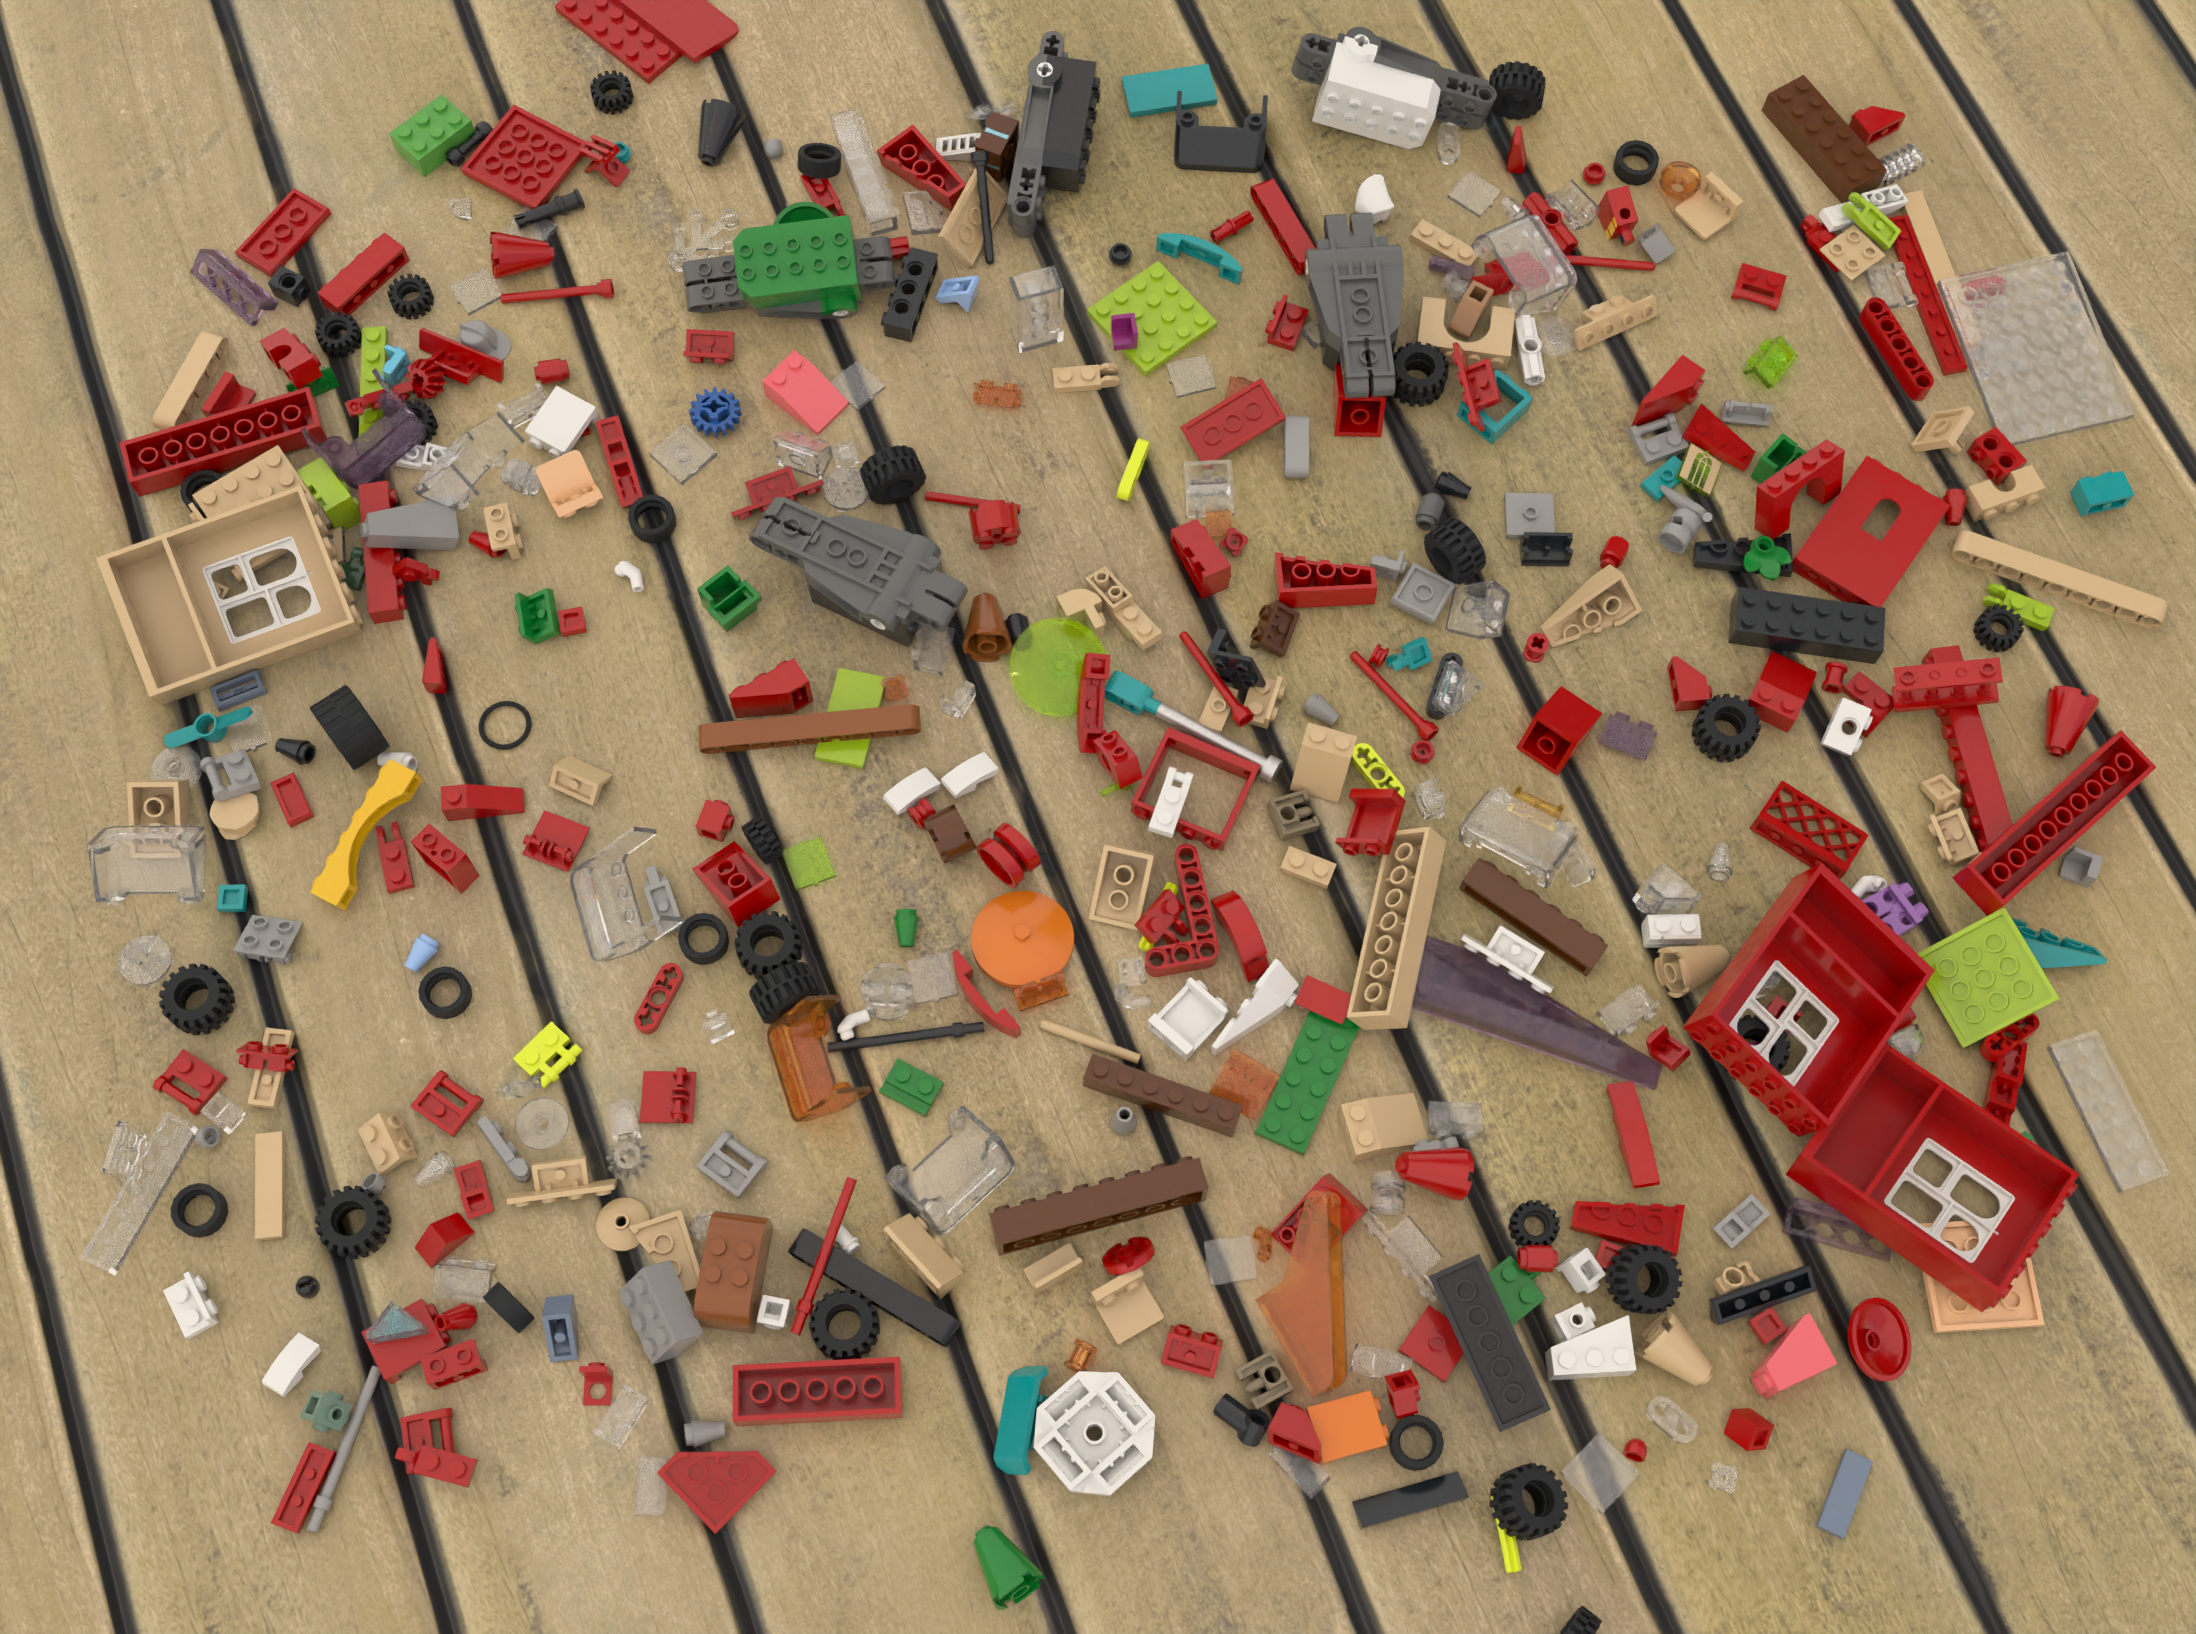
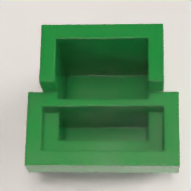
M1782 433L1760 457L1751 478L1761 484L1807 452L1801 447H1797L1798 444Z
M729 565L697 588L702 606L726 632L757 609V604L762 601L761 595L746 580L741 582V578Z

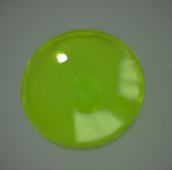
M1047 618L1032 624L1018 637L1010 654L1009 675L1016 693L1029 707L1046 715L1067 716L1077 713L1079 682L1085 653L1106 654L1101 641L1087 626L1068 618Z

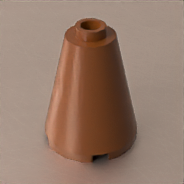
M981 593L975 596L972 602L963 639V651L965 654H970L971 659L975 661L995 662L999 660V656L1005 654L1006 657L1010 653L1012 640L997 598L989 593Z

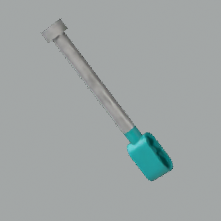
M1114 671L1106 683L1105 698L1136 715H1142L1145 710L1208 744L1260 765V777L1271 783L1280 770L1283 761L1273 755L1266 758L1152 698L1154 691L1149 686L1127 674Z

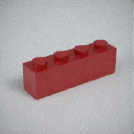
M385 232L374 239L370 246L362 253H359L348 266L341 269L337 276L321 288L318 295L323 305L333 313L338 311L340 316L342 312H345L347 316L351 315L410 261L404 246Z

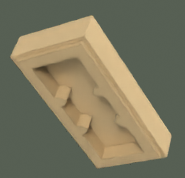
M1215 686L1212 689L1199 722L1222 733L1232 709ZM1227 686L1234 697L1237 698L1239 690Z

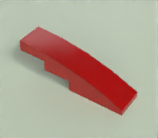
M617 415L595 421L621 508L631 506L638 498L643 497L619 416Z
M2005 1036L2009 1040L2016 1041L2014 1038ZM2025 1042L2000 1061L1993 1062L1982 1108L2008 1126H2010L2011 1115L2016 1108L2018 1089L2023 1082L2028 1045Z
M1633 1081L1607 1084L1606 1092L1613 1109L1612 1119L1620 1139L1618 1146L1633 1189L1660 1185L1648 1128Z

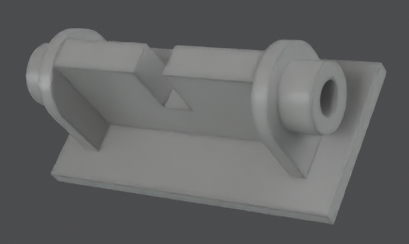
M1733 399L1722 401V422L1769 427V415H1772L1773 406H1770L1769 403L1733 401Z

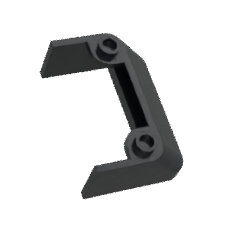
M1177 91L1174 164L1178 168L1183 170L1257 173L1263 168L1268 95H1263L1261 114L1253 113L1248 115L1244 120V128L1200 126L1198 115L1194 111L1181 110L1182 91Z

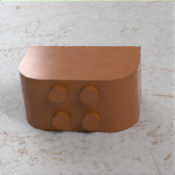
M720 1211L713 1212L708 1226L694 1302V1318H697L701 1327L754 1334L773 1233V1225L769 1218Z

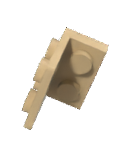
M1140 1268L1122 1274L1091 1292V1300L1117 1345L1124 1343L1164 1319L1163 1313L1143 1281L1144 1274Z

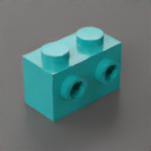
M2107 471L2100 476L2092 478L2090 476L2082 477L2070 491L2080 516L2125 507L2134 496L2124 471L2114 473Z

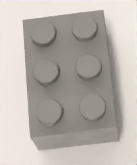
M671 1260L643 1267L619 1290L621 1301L627 1308L632 1320V1326L639 1335L644 1353L648 1356L651 1365L678 1357L703 1334L697 1318H694V1311Z

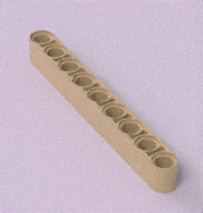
M1960 531L1957 535L1951 556L1958 562L2145 628L2159 629L2163 625L2168 603L2162 598L1971 531Z

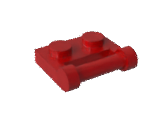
M1742 263L1731 298L1748 300L1768 306L1770 310L1776 311L1787 276Z
M182 1049L163 1075L155 1080L153 1089L160 1093L165 1092L188 1107V1111L197 1116L208 1105L227 1080V1077ZM176 1077L201 1094L198 1098L194 1099L171 1083Z
M440 1070L410 1107L454 1138L472 1114L482 1106L484 1099L477 1094L472 1095L449 1078V1074ZM439 1087H444L465 1102V1107L460 1109L436 1091Z
M443 1408L401 1417L403 1447L414 1451L415 1445H426L435 1448L432 1421L439 1420L443 1450L455 1453L451 1426L452 1408ZM405 1462L406 1473L408 1475L415 1474L413 1471L407 1470L409 1463Z

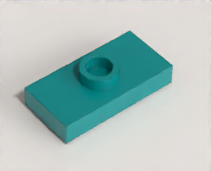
M1675 455L1672 456L1644 480L1640 487L1656 502L1660 501L1665 496L1660 490L1662 485L1674 489L1684 480L1683 477L1679 476L1684 463Z

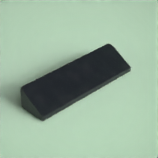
M1807 1264L1710 1298L1711 1321L1721 1325L1817 1291L1811 1266Z
M1457 1471L1353 1501L1352 1504L1360 1530L1462 1501L1469 1496Z

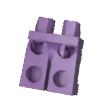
M1908 882L1900 885L1893 883L1862 900L1878 917L1883 918L1882 920L1899 937L1913 930L1929 913V910L1923 903L1919 902L1912 906L1908 898L1914 892Z

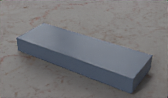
M1849 1449L1844 1450L1815 1527L1839 1539L1845 1538L1873 1461Z

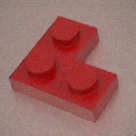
M1860 671L1842 691L1856 703L1872 709L1870 712V716L1873 717L1871 724L1867 730L1863 729L1861 735L1865 738L1873 732L1894 708L1892 696ZM1847 721V724L1854 728L1853 724Z

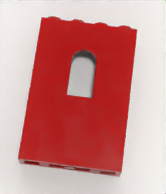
M1866 456L1792 562L1793 572L1842 602L1881 607L1951 505L1944 502L1942 498L1927 492L1920 485L1907 480L1900 473L1882 465L1880 461ZM1891 500L1898 505L1900 514L1882 541L1862 530L1861 527L1880 501Z

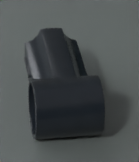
M1227 1393L1222 1396L1213 1410L1214 1415L1238 1431L1237 1437L1239 1440L1250 1447L1259 1446L1270 1424V1418L1265 1412L1258 1409H1248Z

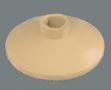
M618 1198L612 1200L602 1208L597 1217L596 1231L598 1237L605 1246L612 1250H632L638 1247L640 1243L629 1230V1226L650 1220L647 1209L635 1199ZM620 1218H625L626 1224L621 1227L617 1226V1221Z

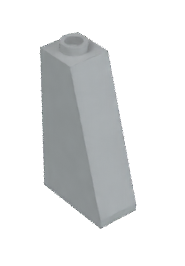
M446 496L367 513L364 523L360 524V537L364 538L365 547L455 550L459 540L454 496Z

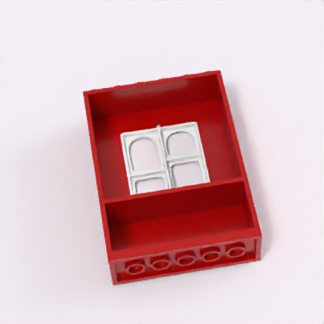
M1820 863L1790 880L1683 1028L1690 1034L1693 1040L1699 1042L1709 1052L1713 1059L1719 1061L1732 1077L1738 1079L1752 1096L1758 1098L1772 1115L1777 1116L1791 1133L1800 1137L1831 1125L1935 970L1823 863ZM1773 971H1777L1796 990L1795 996L1778 1019H1775L1756 1000L1757 993ZM1804 1001L1812 1004L1827 1020V1024L1816 1040H1813L1793 1020L1794 1015ZM1746 1009H1750L1769 1028L1768 1034L1759 1045H1750L1738 1034L1737 1023ZM1784 1030H1788L1807 1050L1795 1070L1787 1076L1781 1075L1769 1062L1770 1049Z
M1886 1043L1831 1125L1814 1133L1785 1175L1977 1310L1983 1312L1989 1306L1994 1308L2001 1298L2004 1299L2013 1287L2011 1282L2014 1278L2017 1279L2026 1267L2023 1263L2027 1258H2031L2038 1249L2039 1245L2037 1242L2048 1233L2052 1227L2050 1222L2063 1210L2065 1206L2063 1202L2066 1197L2069 1198L2076 1190L2078 1185L2074 1182L2079 1173ZM1925 1150H1931L1952 1166L1951 1172L1939 1188L1934 1187L1913 1171L1914 1165ZM1962 1175L1969 1176L1996 1196L2000 1209L1995 1217L1986 1219L1976 1216L1951 1198L1950 1193ZM1904 1181L1910 1182L1942 1205V1211L1930 1228L1922 1226L1891 1203L1892 1197ZM1953 1215L1959 1216L1975 1229L1978 1235V1243L1973 1250L1960 1251L1941 1239L1940 1234Z

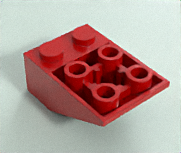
M794 658L789 661L780 662L775 669L768 673L759 674L752 682L745 686L736 687L728 695L736 718L793 714L814 702L809 680Z
M1331 1173L1322 1176L1270 1235L1310 1272L1369 1210Z

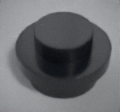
M1117 243L1110 249L1109 259L1113 264L1123 266L1131 261L1132 252L1126 244Z

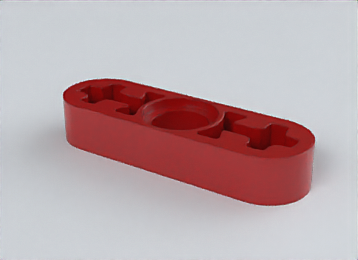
M667 963L663 965L656 975L634 1017V1023L639 1032L652 1034L662 1022L684 980L683 972L677 964ZM673 971H675L677 978H671L667 985L669 989H671L669 991L667 988H665V985L668 981L666 973L671 974ZM658 992L666 994L665 1002L660 1005L652 1003L653 995ZM649 1006L654 1010L650 1016L653 1023H647L644 1027L641 1019L649 1017L651 1013L649 1008H647Z
M2031 1014L2002 1030L1990 1034L1980 1046L1981 1055L1991 1062L2000 1061L2035 1033L2040 1025L2038 1017L2035 1014ZM2021 1023H2022V1024H2024V1023H2027V1024H2028V1025H2026L2023 1029H2021V1028L2019 1027V1026L2021 1025ZM2004 1032L2013 1034L2016 1041L2007 1039ZM1997 1043L2000 1045L1999 1049H1991Z

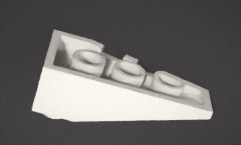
M1275 959L1256 983V988L1252 993L1254 997L1244 1000L1237 1012V1019L1233 1017L1216 1039L1211 1048L1213 1056L1224 1051L1280 1014L1286 1006L1289 1008L1293 1006L1298 996L1296 993L1299 984L1279 960Z

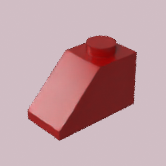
M1870 106L1864 110L1859 109L1851 117L1852 120L1849 127L1868 146L1899 130L1906 115L1903 112Z
M1673 656L1667 666L1675 712L1700 710L1708 699H1712V688L1707 684L1706 676L1678 656Z
M1281 1402L1268 1427V1443L1320 1464L1321 1444L1308 1413L1297 1405H1288Z

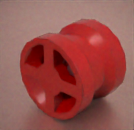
M925 798L919 800L917 806H911L907 809L908 815L921 830L926 827L923 820L936 813L935 809Z

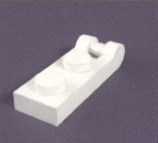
M1169 767L1148 831L1170 838L1173 837L1194 777L1193 773L1186 772L1185 774L1177 771V768ZM1173 781L1183 783L1182 787L1172 786Z

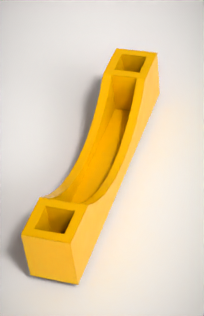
M391 759L381 767L378 774L379 778L374 786L368 789L364 803L353 814L352 823L341 834L339 845L328 856L324 870L321 875L315 878L310 893L343 911L347 909L358 890L357 863L361 848L368 834L388 812L401 804L411 801L424 779L415 771Z

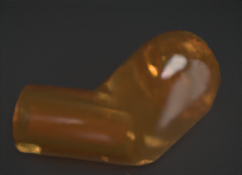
M1257 1226L1253 1233V1239L1260 1241L1257 1258L1261 1262H1267L1272 1253V1233L1268 1228L1264 1229L1261 1226Z

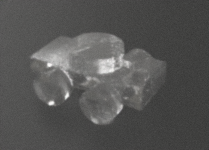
M714 1210L700 1212L699 1215L691 1220L689 1232L695 1235L696 1240L705 1241Z

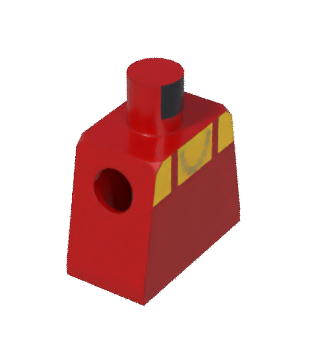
M1626 185L1606 191L1595 212L1608 239L1619 238L1622 246L1630 245L1635 241L1632 230L1638 222V217L1629 187Z

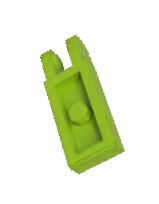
M1852 192L1848 198L1850 203H1845L1841 207L1842 212L1848 218L1854 219L1853 221L1884 250L1890 249L1901 230L1870 201L1868 202L1857 192Z
M1993 583L1988 585L1986 591L1994 596H1985L1982 601L1984 606L1993 607L1999 604L2000 609L2002 605H2006V610L2009 611L2013 608L2015 610L2013 612L2014 615L2020 614L2021 617L2018 621L2023 620L2024 624L2041 631H2045L2048 628L2055 609L2054 607L2009 589L2007 590L2002 585Z

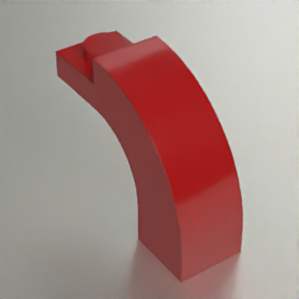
M1234 890L1210 899L1217 922L1225 929L1235 948L1245 980L1249 983L1262 977L1269 968L1266 957L1267 950L1260 931L1246 904Z

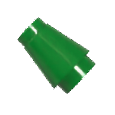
M896 910V916L893 918L899 947H914L919 921L917 910Z

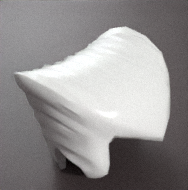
M1375 174L1367 178L1358 189L1355 211L1358 213L1372 212L1374 224L1381 220L1384 222L1394 208V204L1389 196L1384 177Z

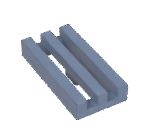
M258 669L210 687L219 712L267 694ZM256 679L255 682H252V683L247 684V685H245V686H240V685H242V684H245V683H247V682H250V681ZM232 689V691L218 696L219 693Z

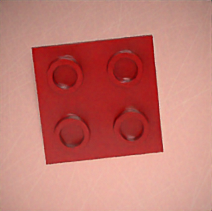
M544 810L533 833L524 837L523 844L526 847L522 855L569 872L591 828Z
M677 1067L676 1071H644L640 1123L693 1124L697 1072H687V1068Z

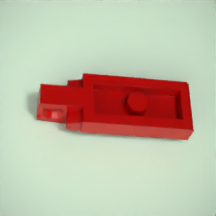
M1810 214L1803 219L1800 225L1806 232V242L1837 273L1840 270L1819 251L1836 236L1833 232H1829L1825 224L1819 223Z
M408 381L346 401L345 406L350 417L362 416L365 409L372 408V410L384 408L388 402L395 401L397 404L407 401L409 399L408 396L413 392L411 382Z
M415 1445L414 1451L398 1447L395 1459L409 1463L407 1470L413 1471L415 1474L469 1488L478 1462L477 1459L426 1445Z

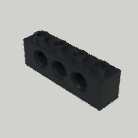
M911 247L908 256H904L902 273L897 275L895 281L896 290L889 296L888 312H884L881 319V326H884L885 336L912 343L939 267L937 253Z

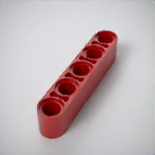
M1271 178L1251 186L1250 193L1253 202L1293 269L1299 276L1305 274L1306 249L1316 248L1277 183Z
M1878 297L1870 298L1859 316L1861 324L1906 395L1913 401H1922L1934 384L1933 375L1886 302Z

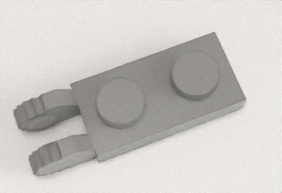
M486 1115L479 1119L477 1123L480 1131L518 1183H525L530 1180L531 1173L528 1165H526L523 1158L515 1157L518 1152L510 1141L504 1142L500 1136L503 1134V1131L495 1120L490 1122Z

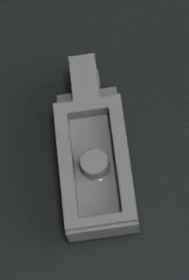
M655 865L646 867L645 870L649 882L643 883V889L659 936L680 930L683 922L666 876L659 877Z

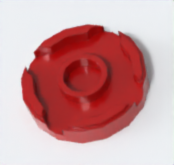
M1142 1236L1132 1237L1127 1240L1128 1244L1122 1246L1121 1243H1117L1112 1246L1102 1257L1105 1271L1111 1275H1121L1145 1265L1155 1254V1248L1151 1240Z

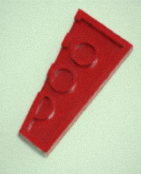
M1576 1201L1573 1205L1569 1229L1627 1245L1660 1246L1663 1250H1668L1672 1257H1676L1685 1205L1663 1206L1662 1204H1651L1646 1206L1636 1205L1635 1203L1616 1205L1610 1202Z

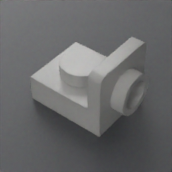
M1400 550L1397 561L1391 560L1387 556L1373 555L1370 567H1375L1376 577L1396 582L1398 574H1404L1407 560L1403 559L1405 551Z

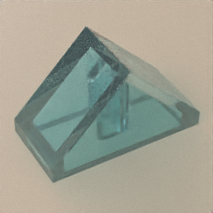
M391 1301L366 1332V1339L374 1344L429 1334L426 1326Z

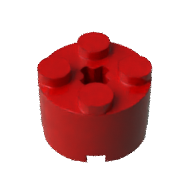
M992 500L978 504V509L974 512L973 508L969 510L968 514L973 541L979 545V549L988 550L994 547L993 544L1003 543L1005 546L1017 543L1021 530L1014 502L1011 501V505H1007L1005 500Z

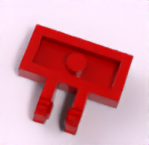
M1170 889L1164 890L1134 924L1150 944L1156 943L1160 937L1168 945L1179 943L1180 941L1176 935L1168 929L1169 926L1177 934L1184 937L1189 932L1185 923L1177 918L1185 907Z

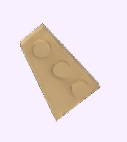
M681 1210L629 1226V1230L655 1264L671 1260L685 1293L688 1294L696 1291L700 1268Z

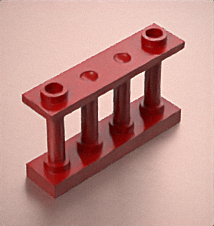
M2000 657L1894 667L1895 686H1892L1894 713L1998 703L1997 683L2003 682Z

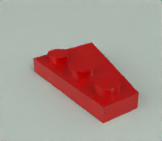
M1702 403L1682 436L1683 439L1743 472L1749 466L1756 452Z

